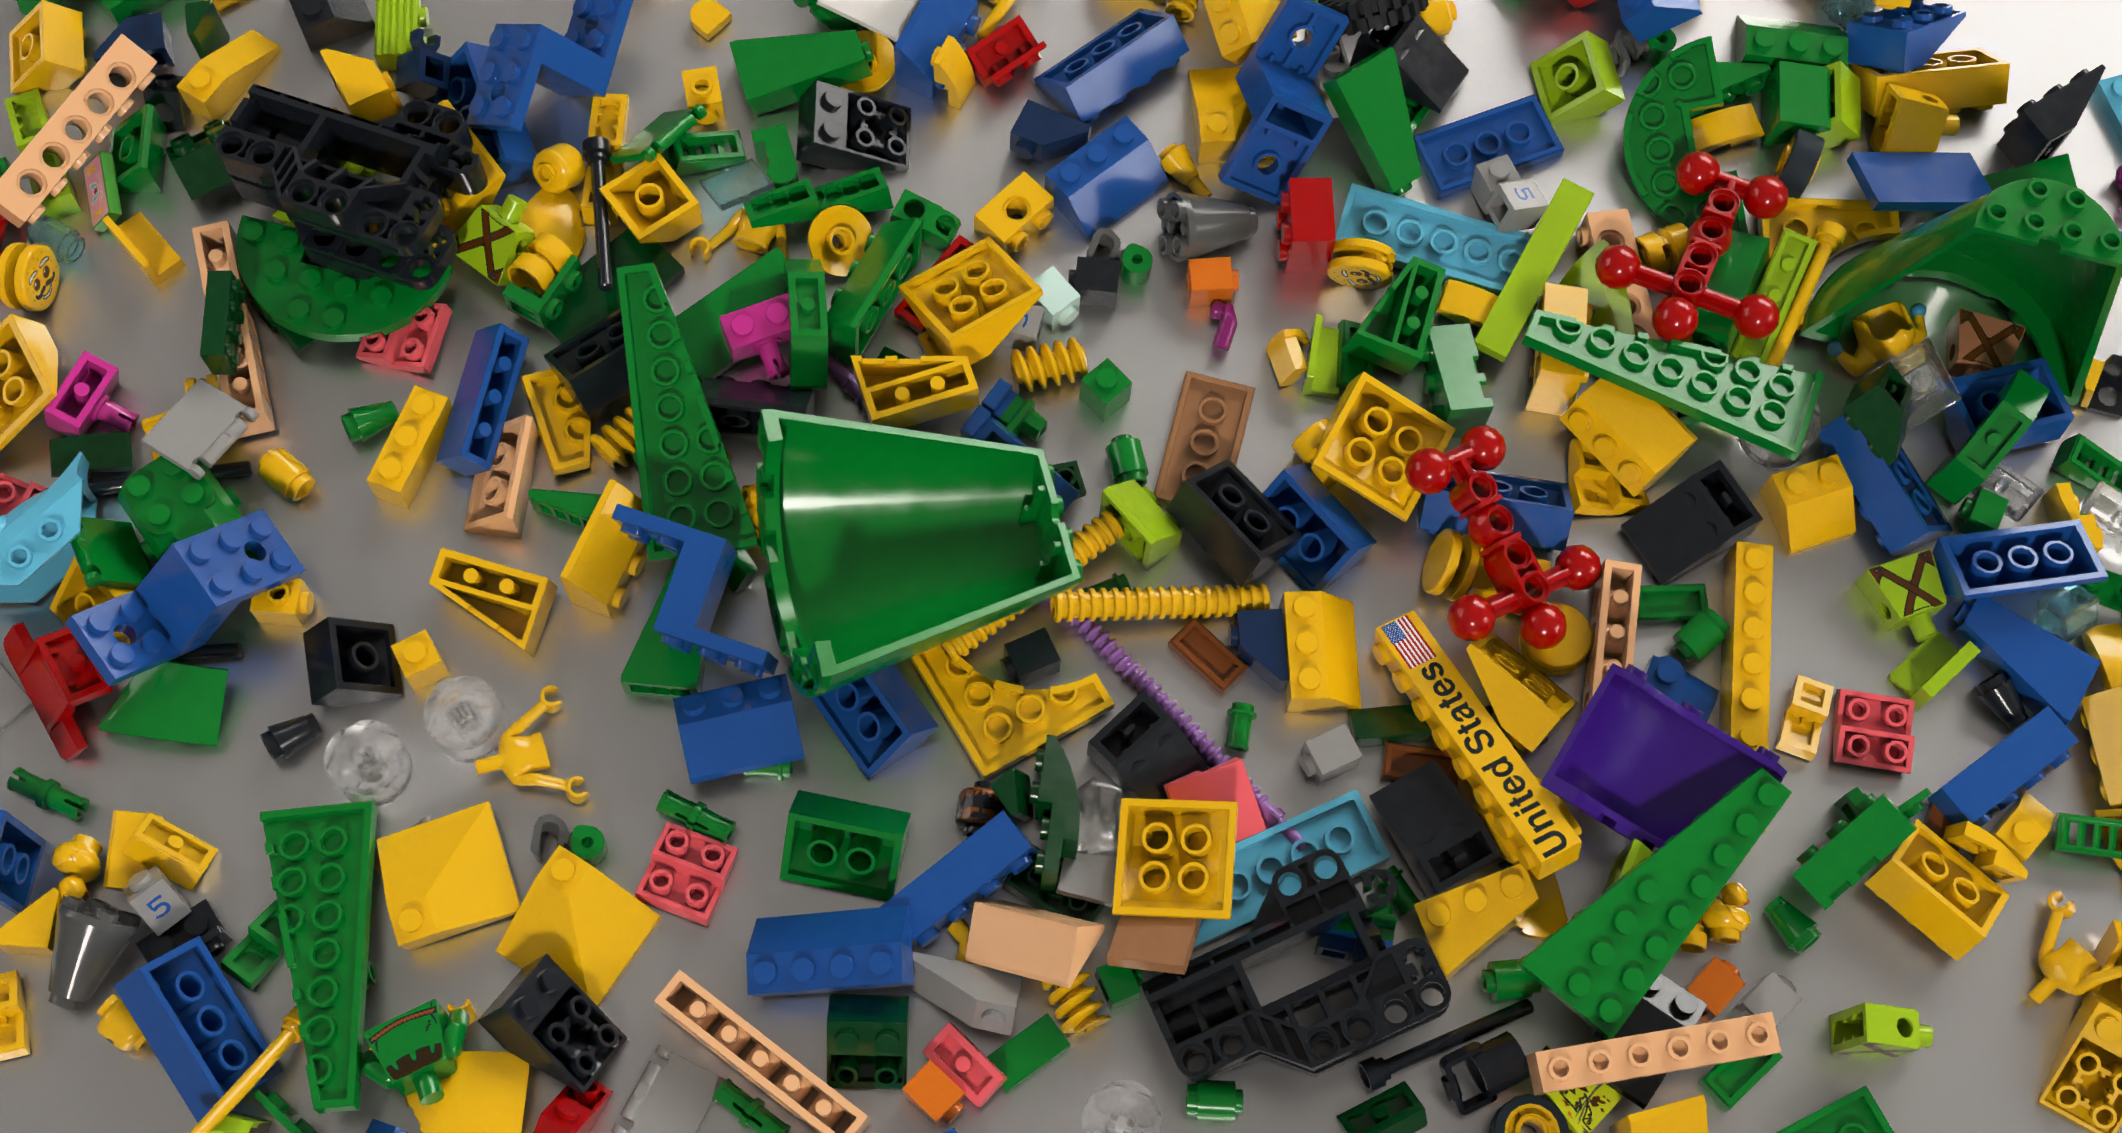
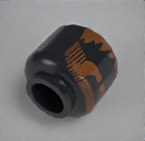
M976 781L974 787L965 788L959 794L955 823L963 830L962 834L965 837H970L1003 810L1007 812L1005 806L992 790L991 782Z

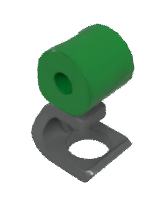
M1623 29L1618 30L1609 46L1618 77H1624L1631 64L1626 48H1628L1633 60H1638L1641 57L1648 65L1656 66L1673 51L1677 42L1674 32L1669 29L1644 42L1638 43L1631 32ZM1617 52L1620 57V63L1618 61Z
M1109 228L1097 230L1093 235L1086 257L1096 258L1099 249L1107 247L1109 250L1108 260L1120 261V276L1125 283L1139 286L1147 282L1153 262L1150 251L1134 243L1129 244L1126 249L1122 250L1120 249V238L1114 231Z
M553 814L539 817L534 825L530 849L535 859L540 863L543 861L546 836L549 831L556 834L557 847L561 845L564 848H569L576 856L592 866L601 863L607 855V843L602 832L596 827L578 825L569 833L565 822Z

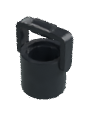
M1508 1031L1482 1044L1479 1042L1469 1043L1443 1056L1439 1061L1443 1075L1441 1082L1446 1097L1462 1115H1467L1494 1102L1498 1097V1093L1531 1078L1527 1058L1517 1040ZM1462 1061H1465L1469 1075L1480 1094L1466 1101H1462L1463 1095L1456 1074L1453 1073L1451 1068Z

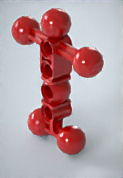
M1695 151L1686 154L1676 166V182L1680 189L1689 195L1701 196L1710 192L1711 194L1708 197L1701 217L1697 218L1687 231L1688 247L1675 276L1642 265L1635 250L1627 245L1619 244L1606 247L1599 254L1595 263L1596 275L1599 281L1610 289L1621 290L1636 284L1667 295L1668 297L1656 306L1652 314V326L1655 332L1666 341L1671 339L1682 341L1688 339L1698 327V307L1733 319V324L1738 333L1746 338L1759 340L1768 337L1779 325V308L1774 300L1761 294H1752L1739 300L1709 289L1707 286L1718 259L1732 245L1731 228L1740 207V199L1743 200V205L1749 214L1757 219L1768 220L1777 217L1788 205V189L1782 180L1773 175H1761L1749 181L1720 171V165L1716 158L1707 152Z
M1488 425L1475 426L1465 432L1458 447L1443 453L1434 447L1422 448L1414 452L1408 459L1405 467L1408 484L1421 494H1436L1447 487L1453 476L1456 484L1449 491L1450 503L1461 514L1459 516L1461 520L1468 517L1467 530L1469 537L1476 545L1484 548L1479 554L1480 557L1484 558L1485 570L1497 591L1496 594L1488 598L1478 594L1458 597L1449 607L1447 615L1450 630L1456 637L1466 642L1483 640L1494 629L1497 618L1512 612L1514 614H1522L1519 629L1521 637L1528 645L1538 650L1557 646L1566 636L1567 622L1565 615L1557 606L1548 602H1542L1548 599L1550 593L1562 587L1572 591L1590 589L1601 575L1600 557L1585 545L1568 546L1556 557L1555 566L1543 572L1531 547L1521 538L1523 536L1521 532L1513 534L1515 527L1513 516L1506 507L1496 503L1503 497L1501 494L1498 495L1495 479L1492 475L1485 472L1495 469L1505 458L1506 444L1504 437L1498 430Z

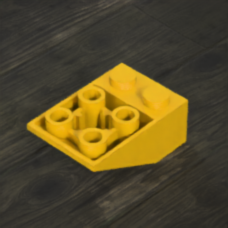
M2090 991L2070 1023L2039 1095L2038 1102L2095 1133H2117L2122 1125V1008Z

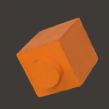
M1231 257L1188 259L1185 276L1189 307L1212 306L1216 300L1225 304L1227 301L1231 303L1234 291H1239L1238 269L1232 270Z
M1715 956L1702 967L1684 989L1707 1004L1700 1019L1704 1023H1708L1719 1015L1746 983L1740 978V972L1733 964L1726 960H1720Z
M931 1060L902 1088L903 1096L936 1128L943 1121L947 1125L951 1124L965 1108L961 1104L965 1099V1093Z

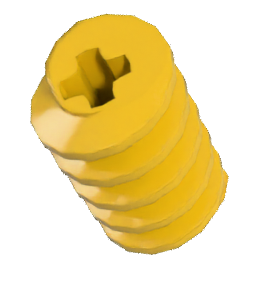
M1074 337L1068 338L1066 348L1060 340H1056L1053 343L1052 351L1046 343H1042L1039 346L1038 354L1032 346L1026 347L1024 357L1018 349H1014L1011 352V370L1018 394L1020 384L1024 383L1029 392H1033L1034 381L1038 380L1042 388L1047 389L1048 378L1052 377L1055 384L1061 386L1062 375L1066 374L1069 381L1075 383L1076 372L1080 371L1083 377L1089 373L1084 347L1082 344L1079 345Z
M630 406L624 409L626 419L619 415L613 418L614 428L609 425L601 427L603 437L597 434L590 436V441L596 451L613 469V464L616 462L625 468L628 467L625 455L628 453L634 456V453H636L632 408Z
M1090 972L1079 973L1070 989L1046 982L1041 983L1043 990H1054L1048 997L1049 1003L1052 1005L1061 1004L1054 1013L1057 1019H1067L1061 1026V1030L1065 1034L1075 1033L1074 1035H1080L1103 1025L1111 1019L1110 1015L1098 1016L1096 1013L1104 1005L1103 1000H1090V997L1098 990L1097 986L1084 987L1083 985L1091 976Z

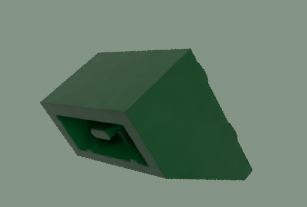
M222 118L215 119L203 126L204 131L194 136H190L189 133L182 134L170 141L171 146L165 148L170 162L191 200L232 182L214 149V142L225 124L229 126L232 124L230 119L223 121Z
M1890 361L1855 384L1842 409L1844 411V418L1849 426L1856 431L1860 430L1868 440L1867 445L1870 451L1877 458H1883L1889 466L1896 461L1906 437L1913 390Z
M830 994L827 1014V1084L830 1087L902 1090L907 1084L909 996Z

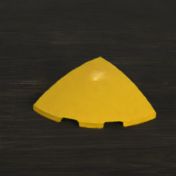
M462 1051L458 1058H456L457 1071L440 1080L445 1095L443 1099L432 1105H422L417 1092L404 1096L407 1107H412L414 1115L420 1124V1133H521L530 1064L505 1051Z

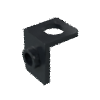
M175 74L158 75L143 91L145 105L150 104L156 107L158 104L165 103L173 108L175 112L174 120L169 122L163 121L167 130H183L186 126L181 94L176 87L185 76H177Z
M2112 354L2105 361L2088 406L2089 410L2116 418L2122 417V356ZM2102 389L2111 390L2117 397L2116 405H2104L2099 400V391Z

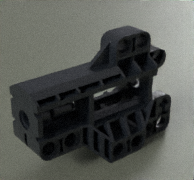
M253 84L248 91L249 99L243 98L230 117L232 124L230 126L225 124L214 142V149L239 195L246 200L285 212L291 222L292 220L294 221L300 241L311 263L361 280L376 276L415 290L423 291L434 287L443 276L458 250V244L452 230L441 224L444 218V210L440 203L442 198L451 200L456 192L463 195H476L482 192L488 183L479 154H475L471 150L473 139L463 115L454 109L418 99L406 103L398 115L373 122ZM347 162L400 178L397 183L385 184L376 181V178L371 176L366 178L348 172L343 167ZM380 223L376 232H367L370 225ZM394 255L399 257L395 265L390 267L382 266L388 256ZM421 266L431 267L429 274L424 277L412 276L413 272Z
M1330 849L1317 850L1281 867L1275 872L1269 890L1248 934L1190 960L1185 975L1162 973L1141 983L1145 997L1181 1073L1195 1083L1197 1081L1212 1080L1264 1056L1317 1077L1445 1014L1451 1000V989L1428 943L1422 939L1411 938L1386 949L1372 917H1367L1393 903L1397 892V883L1393 874L1386 869H1375L1351 878L1341 857L1336 852ZM1329 860L1337 866L1335 875L1328 879L1317 876L1314 871L1320 861ZM1284 878H1297L1301 882L1299 892L1291 896L1281 893L1279 884ZM1378 878L1380 883L1387 882L1389 886L1386 887V895L1384 897H1380L1377 892L1366 896V901L1372 905V907L1367 909L1355 885L1362 882L1364 894L1372 890V881ZM1349 921L1366 956L1365 959L1261 1007L1244 971L1245 969ZM1408 954H1413L1415 958L1423 957L1420 968L1424 977L1419 981L1416 977L1419 976L1415 965L1413 963L1406 965ZM1365 981L1364 987L1361 989L1359 984ZM1234 985L1245 1008V1012L1238 1014L1226 987ZM1347 989H1351L1357 1004L1334 1014L1327 999ZM1435 989L1442 995L1443 1002L1436 1006H1430L1422 1000L1421 994L1425 990ZM1194 1002H1198L1209 1026V1029L1202 1031L1190 1005ZM1319 1003L1326 1019L1306 1028L1301 1027L1294 1014ZM1391 1006H1400L1406 1011L1407 1017L1400 1023H1392L1387 1020L1384 1013ZM1288 1017L1290 1022L1284 1021L1283 1019ZM1358 1024L1365 1025L1370 1030V1033L1361 1039L1352 1037L1348 1032L1354 1025ZM1236 1036L1243 1039V1047L1238 1053L1230 1055L1224 1052V1043L1228 1038ZM1321 1041H1328L1334 1048L1328 1055L1318 1056L1313 1053L1315 1044ZM1196 1053L1205 1054L1206 1064L1204 1068L1197 1072L1189 1071L1187 1065L1190 1057Z

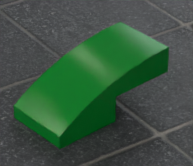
M277 900L270 904L248 926V935L221 961V969L251 991L285 955L278 920L280 913Z

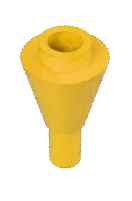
M1172 143L1160 153L1159 157L1162 159L1160 164L1165 172L1186 187L1188 186L1194 194L1207 197L1212 195L1211 191L1199 178V173L1185 143L1179 146L1176 143Z

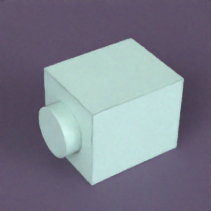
M1052 266L1034 279L1043 291V295L1034 305L1045 307L1044 324L1051 331L1060 325L1067 326L1073 322L1079 314L1080 306L1079 293Z

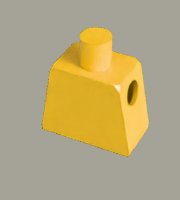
M1887 84L1868 144L1875 152H1935L1941 135L1955 136L1958 133L1960 119L1957 115H1949V108L1934 94Z

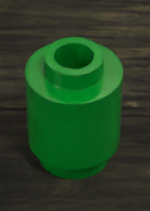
M1122 434L1112 438L1111 443L1107 445L1105 450L1113 482L1119 484L1135 479L1141 487L1147 484L1146 476L1149 474L1141 440L1132 438L1130 434Z
M1707 608L1703 613L1697 612L1673 635V640L1676 643L1673 649L1686 662L1689 663L1691 660L1700 663L1725 639L1724 633L1729 630V626L1710 608Z
M1520 959L1489 961L1487 970H1482L1481 972L1483 991L1485 994L1489 993L1493 1001L1532 997L1533 993H1540L1542 985L1517 965Z
M1203 1080L1197 1081V1084H1187L1186 1116H1196V1120L1234 1122L1235 1113L1243 1114V1089H1236L1235 1081Z

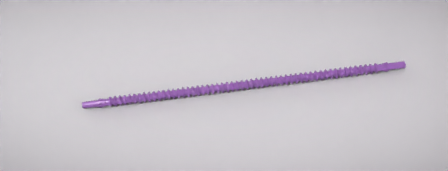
M828 353V371L841 383L840 389L856 399L855 404L857 406L863 405L862 411L867 413L854 374H851L835 357ZM1073 618L1070 625L1078 626V634L1085 633V641L1091 640L1093 642L1092 648H1099L1101 650L1099 655L1101 657L1106 655L1108 657L1107 663L1115 664V672L1122 671V679L1128 678L1130 680L1129 686H1136L1138 688L1136 692L1138 695L1144 691L1174 721L1192 746L1198 749L1200 756L1206 758L1205 762L1207 765L1211 763L1215 767L1230 760V755L1223 756L1221 754L1223 751L1222 747H1214V739L1208 740L1206 738V731L1201 733L1198 730L1200 728L1198 723L1194 725L1191 723V716L1185 717L1183 715L1185 712L1184 708H1176V700L1169 701L1170 694H1163L1161 692V685L1155 686L1153 684L1155 681L1153 677H1146L1147 671L1145 669H1138L1140 666L1139 662H1131L1132 655H1125V648L1123 646L1118 648L1116 646L1117 640H1110V633L1108 631H1101L1102 624L1096 625L1094 621H1089L1088 618H1085L1083 622H1078L1076 618ZM1250 778L1249 780L1265 826L1269 829L1286 821L1284 818L1286 813L1268 801V794L1261 795V787H1253V779ZM1294 827L1282 832L1292 844L1300 839H1304ZM1300 844L1296 849L1301 852L1308 844Z

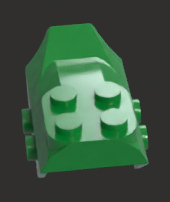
M160 456L131 474L119 490L117 501L144 538V541L139 545L151 562L159 560L172 543L243 517L237 509L243 503L231 486L223 490L209 468L199 460L196 465L205 471V475L200 480L195 479L185 470ZM244 549L250 559L259 561V557L254 551Z

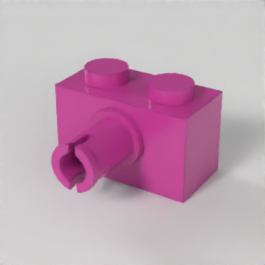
M788 293L719 317L720 331L733 363L760 354L769 381L778 380V372L775 365L781 378L789 375V367L780 346L790 343Z
M85 350L57 390V396L44 410L46 425L68 437L85 435L94 421L96 422L98 419L122 432L131 433L132 428L130 427H135L139 414L133 413L110 400L111 395L119 385V368Z

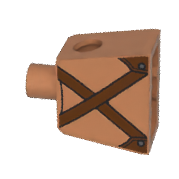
M1959 308L1946 326V372L1951 376L1959 377L2011 365L2026 327Z

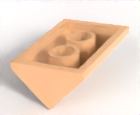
M526 414L504 423L491 470L474 474L463 531L472 534L521 539L529 501L528 493L529 489L531 490L541 439L533 417Z
M1004 900L974 902L965 958L969 963L1070 989L1105 929L1103 924Z

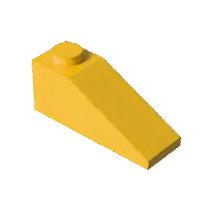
M252 29L199 60L176 87L190 110L210 122L222 118L280 52L281 47Z

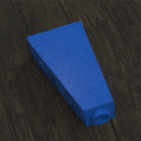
M1988 597L1976 598L1969 603L1964 600L1953 616V620L1957 621V624L1951 635L1963 646L1971 641L1980 649L1981 652L1975 658L1993 675L2003 671L2007 678L2011 677L2021 702L2034 715L2049 706L2065 725L2071 722L2101 661Z

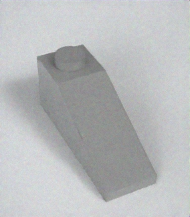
M913 951L914 985H908V988L972 1028L1011 1036L1023 976Z

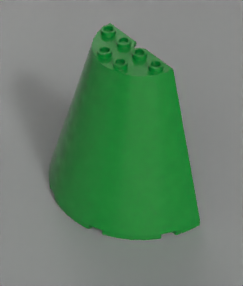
M2041 178L2013 181L1865 251L1841 265L1825 280L1808 305L1799 336L1826 343L1837 341L1842 323L1849 310L1905 276L1948 280L1970 288L1983 296L2000 300L2007 307L2006 314L2015 324L2026 327L2024 336L2033 340L2039 353L2035 359L2045 357L2067 403L2075 406L2079 402L2122 278V236L2109 214L2082 189L2055 180Z
M775 409L761 410L757 444L758 448H761L763 462H756V495L761 554L765 555V559H768L769 573L765 574L764 580L781 656L787 655V657H790L791 667H788L787 672L793 685L801 695L808 698L831 692L1068 591L1079 582H1082L1083 568L1080 560L1075 559L1072 530L1070 527H1066L1065 522L1061 523L1059 519L1064 515V503L1062 497L1056 494L1054 488V468L1052 464H1047L1043 449Z

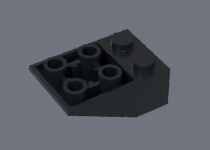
M1419 15L1411 17L1406 22L1398 21L1396 26H1383L1384 29L1379 31L1371 29L1369 33L1359 36L1350 67L1378 50L1393 47L1397 57L1405 97L1439 114L1469 72V69Z
M2103 64L2091 71L2087 68L2081 70L2071 78L2069 84L2065 86L2061 84L2055 85L2043 95L2041 100L2036 102L2034 99H2031L2016 111L2018 117L2004 127L2003 131L2005 134L1997 143L1999 149L2014 167L2048 159L2053 156L2076 127L2106 69Z
M817 80L799 99L796 160L826 169L869 170L879 166L881 171H907L909 169L911 108Z
M1719 460L1680 483L1624 522L1620 527L1661 585H1664L1734 545L1736 541H1741L1751 535L1763 518L1723 462Z
M1144 691L1088 742L1087 755L1130 798L1168 799L1163 785L1194 771L1204 772L1210 769L1174 721Z
M1435 759L1369 796L1427 897L1443 891L1503 856L1484 821Z
M548 954L523 967L477 1020L505 1050L580 1094H584L628 1039Z

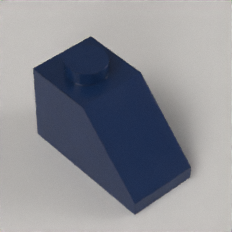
M161 12L142 13L138 16L125 18L93 53L94 61L97 63L117 38L123 34L157 61L151 70L175 66L171 30ZM110 73L109 77L119 76L120 74Z
M1028 99L1010 132V150L1023 159H1033L1040 163L1069 155L1090 141L1091 125Z
M1282 609L1237 611L1234 624H1229L1228 627L1230 646H1236L1237 656L1251 671L1276 692H1284L1289 678Z

